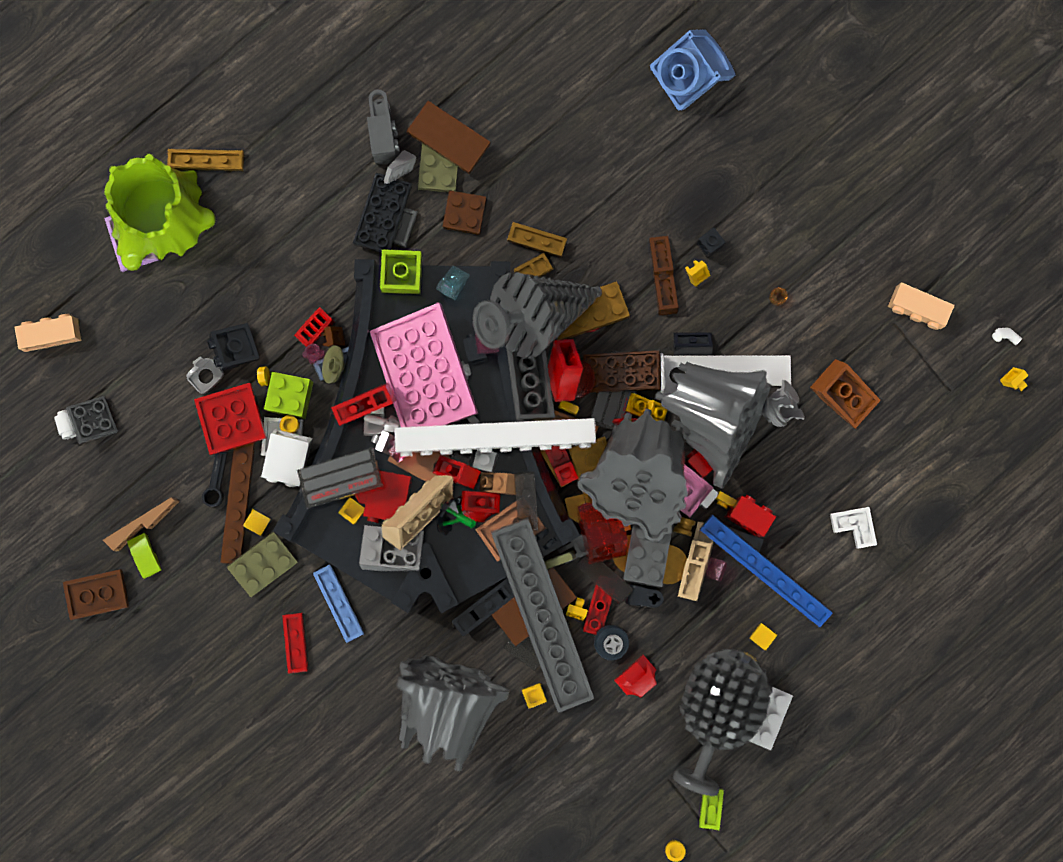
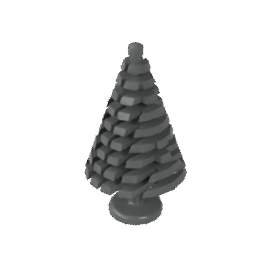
M517 272L512 277L513 273H507L501 276L494 285L490 300L481 302L476 306L473 314V326L479 340L486 347L495 349L504 346L508 342L506 348L511 352L516 351L519 345L521 346L516 356L526 358L534 351L531 356L533 358L542 353L555 338H558L561 333L596 301V298L602 295V290L598 286L592 287L587 284L554 280L552 278L547 279V277Z

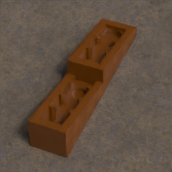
M668 236L649 238L658 315L677 314L678 302Z

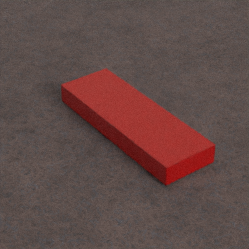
M303 613L282 615L288 674L307 672L308 662Z

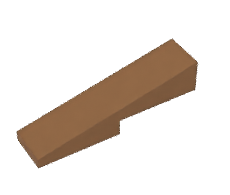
M169 498L103 539V541L113 551H120L127 544V541L131 540L144 526L147 529H153L179 501L176 498Z

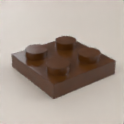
M449 190L443 229L480 235L486 197Z

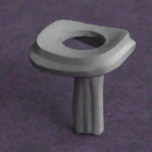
M199 357L193 361L194 367L187 373L186 377L199 393L204 394L222 380L224 372L220 371L219 367H215L212 359ZM203 369H209L213 373L212 381L207 384L202 383L199 379V373Z

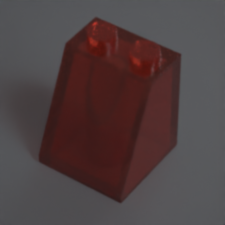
M588 502L578 506L577 516L588 564L626 556L628 538L623 523L616 518L605 519L602 513L593 507L592 503Z

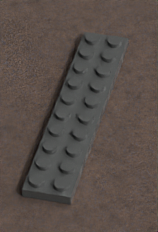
M525 518L491 531L557 712H562L594 699L529 519Z

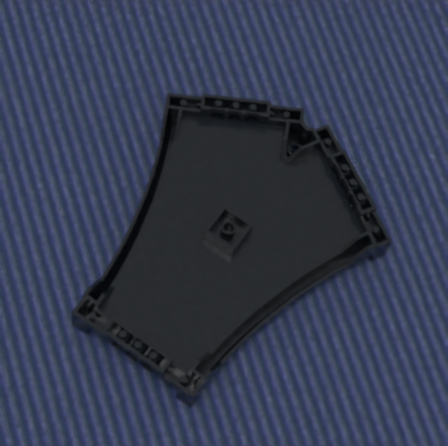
M355 259L354 279L356 281L352 332L343 376L334 406L386 384L370 331L437 303L442 304L460 360L469 365L463 339H466V336L476 333L473 326L474 310L479 303L490 300L493 287L501 276L511 273V262L491 261V266L422 265L421 294L382 293L380 289L381 265H377L374 259ZM508 342L504 346L495 349L485 346L488 360L469 365L471 375L468 376L467 381L478 410V414L474 416L480 421V424L520 422L516 420L506 348ZM394 404L385 407V419L390 418V415L398 418ZM332 411L312 466L365 450H369L370 459L306 478L304 483L369 462L374 466V470L411 476L412 482L408 501L414 493H418L422 489L426 481L387 461L390 455L375 449L377 444L371 442L373 436H364V416L339 426ZM465 418L450 425H465L470 423L467 420V418ZM387 432L395 436V432ZM532 447L531 451H520V448H512L511 452H500V449H492V452L498 454L494 473L525 476L523 495L500 494L499 513L524 496L545 528L549 529L548 534L538 540V542L543 547L551 538L555 537L558 540L546 550L542 557L579 537L580 534L554 487L540 448ZM472 450L470 454H460V451H452L450 458L472 467L477 450ZM481 472L474 489L453 482V498L462 496V491L479 492ZM353 478L310 491L305 490L303 483L288 513L282 514L273 532L288 541L297 543L392 601V604L407 613L412 612L424 592L432 595L440 613H443L507 577L501 560L496 561L475 530L498 513L489 516L485 522H476L473 528L461 522L452 524V531L448 532V535H443V533L437 531L436 518L440 514L438 513L421 530L424 531L419 571H374L361 569L359 562L364 526L382 527L385 520L380 519L379 523L367 521L368 517L362 514L354 525L340 515L338 512L350 497L358 502L352 492L311 504L307 499L308 494L353 481ZM448 511L445 513L446 516L450 517L451 520L456 519V517ZM426 567L432 572L431 577L428 579H424L421 575L422 569Z

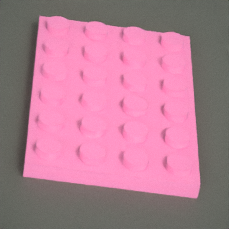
M441 303L434 304L370 331L386 383H390L396 397V401L393 404L401 427L450 425L478 414Z

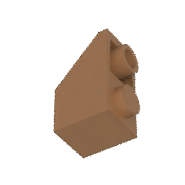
M481 472L479 492L523 495L525 476L509 473Z

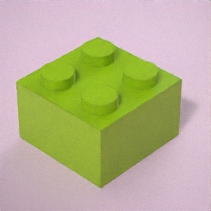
M382 250L380 280L382 293L421 294V251Z
M272 372L264 410L306 419L313 381Z

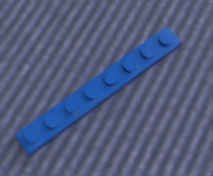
M713 514L700 527V531L817 626L821 627L832 615V611Z

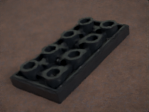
M376 172L353 240V245L382 253V250L392 249L412 183L396 179L386 184L384 183L385 175Z

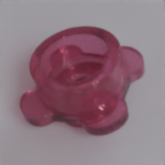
M310 344L305 348L302 356L307 358L310 364H315L316 361L325 356V352L320 350L317 344Z

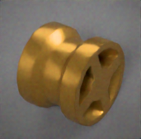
M681 517V521L677 523L673 531L691 536V529L695 525V521Z

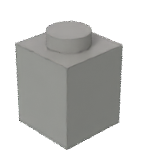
M477 450L472 467L494 473L498 454L495 452L480 453V450Z

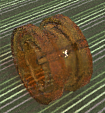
M781 287L775 288L769 295L770 302L775 306L784 304L788 298L787 291ZM778 292H780V296L783 297V299L781 298L779 301H777V297L774 296V294L776 295Z

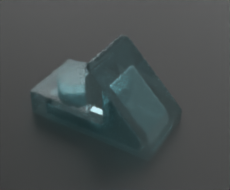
M452 266L438 283L436 289L449 298L456 300L470 274Z

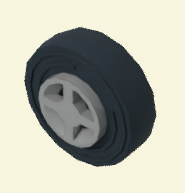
M607 625L597 632L594 638V647L602 658L617 660L627 652L629 639L627 633L621 627Z

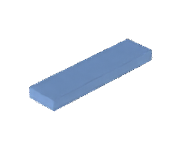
M330 564L314 572L313 575L346 643L365 634L332 565Z

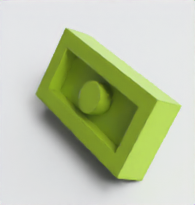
M723 789L719 790L717 796L702 794L700 828L720 830Z

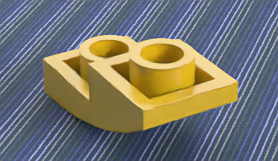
M631 393L625 411L640 417L644 414L645 409H650L652 411L651 416L655 421H664L668 409L661 406V403Z

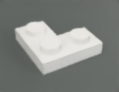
M869 507L830 514L834 533L853 530L856 549L877 545Z

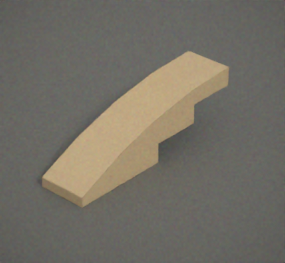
M699 521L694 540H692L689 556L686 560L678 593L679 597L694 601L698 600L714 543L713 540L700 531V527L704 523Z

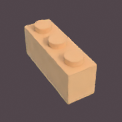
M901 282L896 286L888 307L892 308V311L902 315L904 313L910 316L911 320L925 322L928 324V327L938 330L947 325L954 305Z
M70 314L59 315V318L56 319L42 318L40 322L36 323L32 321L22 322L21 326L15 327L18 349L24 352L81 341L78 319Z

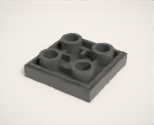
M105 396L66 407L79 444L111 435L118 431Z

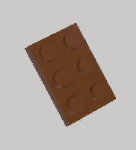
M122 569L63 582L70 620L129 608Z

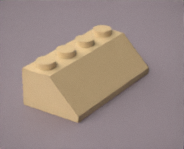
M450 475L434 476L430 481H426L418 493H414L404 506H400L391 518L384 521L382 537L401 551L441 512L439 511L441 504H444L445 501L449 502L453 498V477Z

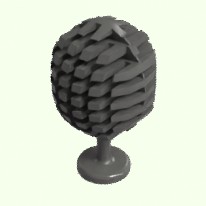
M723 649V651L713 652L706 656L707 658L699 661L694 666L695 669L691 672L689 680H687L682 697L684 703L680 705V713L683 716L686 714V717H684L687 723L685 729L690 731L703 747L695 770L677 769L674 772L673 779L683 787L707 796H717L720 790L718 783L706 776L714 750H730L736 746H742L746 741H750L759 732L758 730H760L764 719H766L771 700L769 696L773 693L772 686L767 683L769 681L766 675L767 670L760 667L761 664L749 653L737 649Z

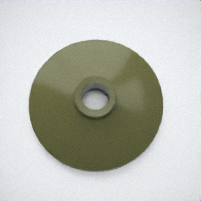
M332 346L328 349L322 365L324 381L333 384L337 381L345 367L343 352L339 346Z

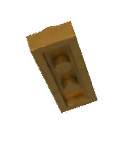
M513 222L507 241L561 258L567 238Z

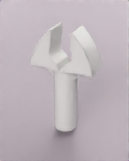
M370 414L364 416V421L384 426L385 432H395V428L401 427L399 419L392 415L388 419Z

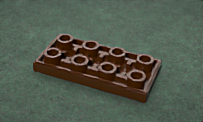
M427 101L407 129L409 135L468 174L471 173L491 144L489 140L430 101Z
M660 351L584 354L585 393L661 390Z
M554 567L548 570V574L561 609H563L577 597ZM515 597L492 614V617L515 646L529 636Z

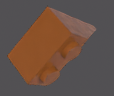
M836 359L810 387L822 401L855 429L881 401L848 364Z

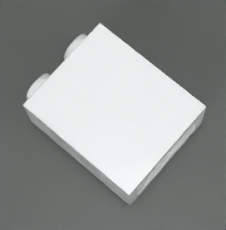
M274 429L270 435L261 477L266 478L269 482H283L289 487L300 486L303 482L301 470L306 468L313 438Z

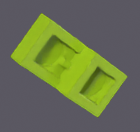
M143 533L127 541L136 566L144 579L161 571L157 555L152 550L148 535Z

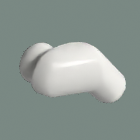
M998 328L992 334V338L997 342H1000L1002 338H1007L1014 345H1017L1022 340L1010 328Z

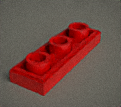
M598 575L582 631L596 635L605 626L617 580ZM598 602H602L604 604L602 609L597 608L596 605Z

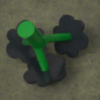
M462 496L452 498L449 502L445 501L444 504H441L439 511L442 513L436 518L437 531L443 533V535H448V532L452 531V524L461 522L470 528H473L476 524L474 520L468 518L462 512ZM448 511L449 513L454 515L456 519L451 520L450 517L446 516L445 513Z

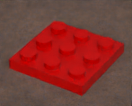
M251 383L194 399L210 455L267 439Z

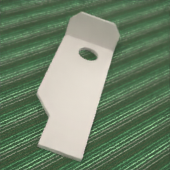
M660 353L661 390L659 392L664 394H672L677 390L678 384L670 380L669 374L673 368L679 367L680 363L686 364V362L729 372L764 370L767 371L766 379L771 386H782V380H786L791 385V356H663V353Z

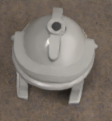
M782 380L781 388L766 398L762 412L763 417L777 427L786 426L787 422L792 418L802 420L805 418L803 411L798 409L797 403H799L798 394L789 382Z

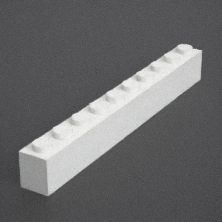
M594 418L395 428L396 453H400L401 457L412 456V453L420 452L421 456L432 455V452L439 451L440 455H450L452 451H460V454H470L472 450H480V453H490L492 449H500V452H511L512 448H520V451H531L532 447H540V450H551V446H559L560 449H571V445H579V448H591V444L596 442Z

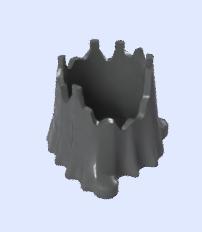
M686 362V364L680 363L678 369L684 371L685 374L673 373V379L678 384L677 390L672 394L657 392L655 399L662 401L661 406L679 416L681 422L674 419L671 426L675 428L676 426H681L683 428L682 434L683 438L686 439V443L703 455L714 471L713 484L723 489L735 467L738 466L740 458L746 450L762 415L763 405L771 389V384L766 379L767 371L729 372Z
M645 409L644 414L636 421L632 422V414L626 413L620 424L614 425L595 470L583 473L579 477L578 487L592 498L593 507L600 511L605 519H619L624 526L637 524L643 529L645 538L656 542L662 540L665 534L671 533V525L681 521L679 510L686 507L684 497L687 496L688 492L684 475L685 446L682 434L683 428L681 426H676V431H672L667 422L663 420L655 421L651 416L652 411Z
M423 655L420 659L409 658L407 661H401V675L397 681V687L402 690V722L399 740L402 741L401 748H408L413 735L417 733V741L423 744V762L431 763L432 755L438 748H443V758L445 760L456 759L454 770L461 771L463 763L471 754L496 705L508 699L510 690L490 682L491 677L485 675L481 669L459 664H448L434 656Z

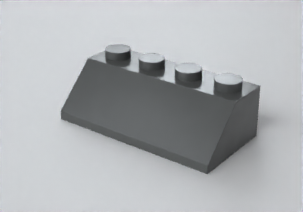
M520 345L514 352L507 349L516 420L520 422L552 420L555 414L545 349L533 358L531 356L534 351L526 358L516 356L521 348Z

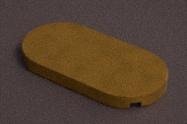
M631 535L620 538L612 550L613 561L623 572H625ZM669 545L663 584H674L682 580L687 560L684 552L672 545Z

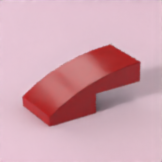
M551 446V450H545L560 486L579 479L566 449H560L559 446Z

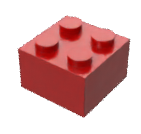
M748 495L737 497L735 499L737 502L729 509L725 518L756 537H764L776 516L772 515L773 511L766 506L756 505V500Z

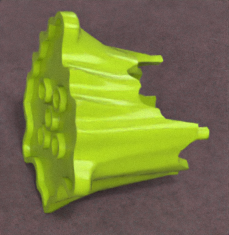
M147 154L145 158L130 159L126 165L110 167L109 181L104 191L108 200L106 208L114 223L111 235L118 240L116 253L121 257V262L126 269L131 271L140 268L142 260L151 253H154L160 260L164 259L165 255L170 252L183 256L187 249L197 244L200 233L215 224L216 217L210 209L198 204L202 191L197 185V173L194 170L187 172L178 171L163 164L151 154Z

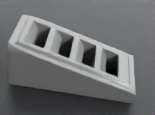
M405 150L402 151L389 165L384 183L388 184L411 172L416 156Z

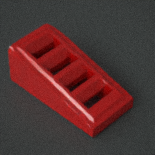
M319 307L294 336L309 348L325 332L324 328L332 326L335 322ZM320 316L326 321L324 324L318 319ZM314 322L321 327L319 330L313 325ZM309 327L316 332L314 336L307 330ZM304 332L311 338L309 341L302 336Z

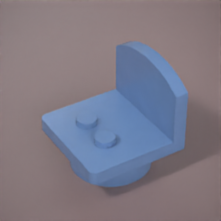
M689 30L650 65L652 72L678 110H685L718 81L731 80L735 76L732 65L725 53L706 30Z

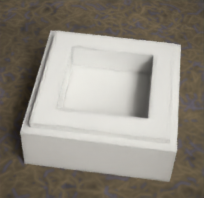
M712 489L700 506L703 509H707L718 496V492Z

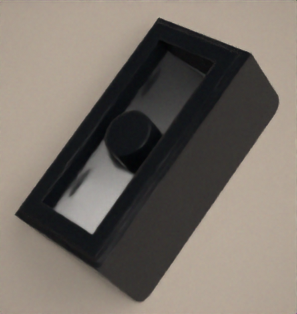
M673 333L674 356H711L713 350L712 333Z

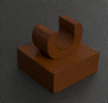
M329 326L324 328L325 332L321 336H325L327 342L323 343V346H345L342 327Z

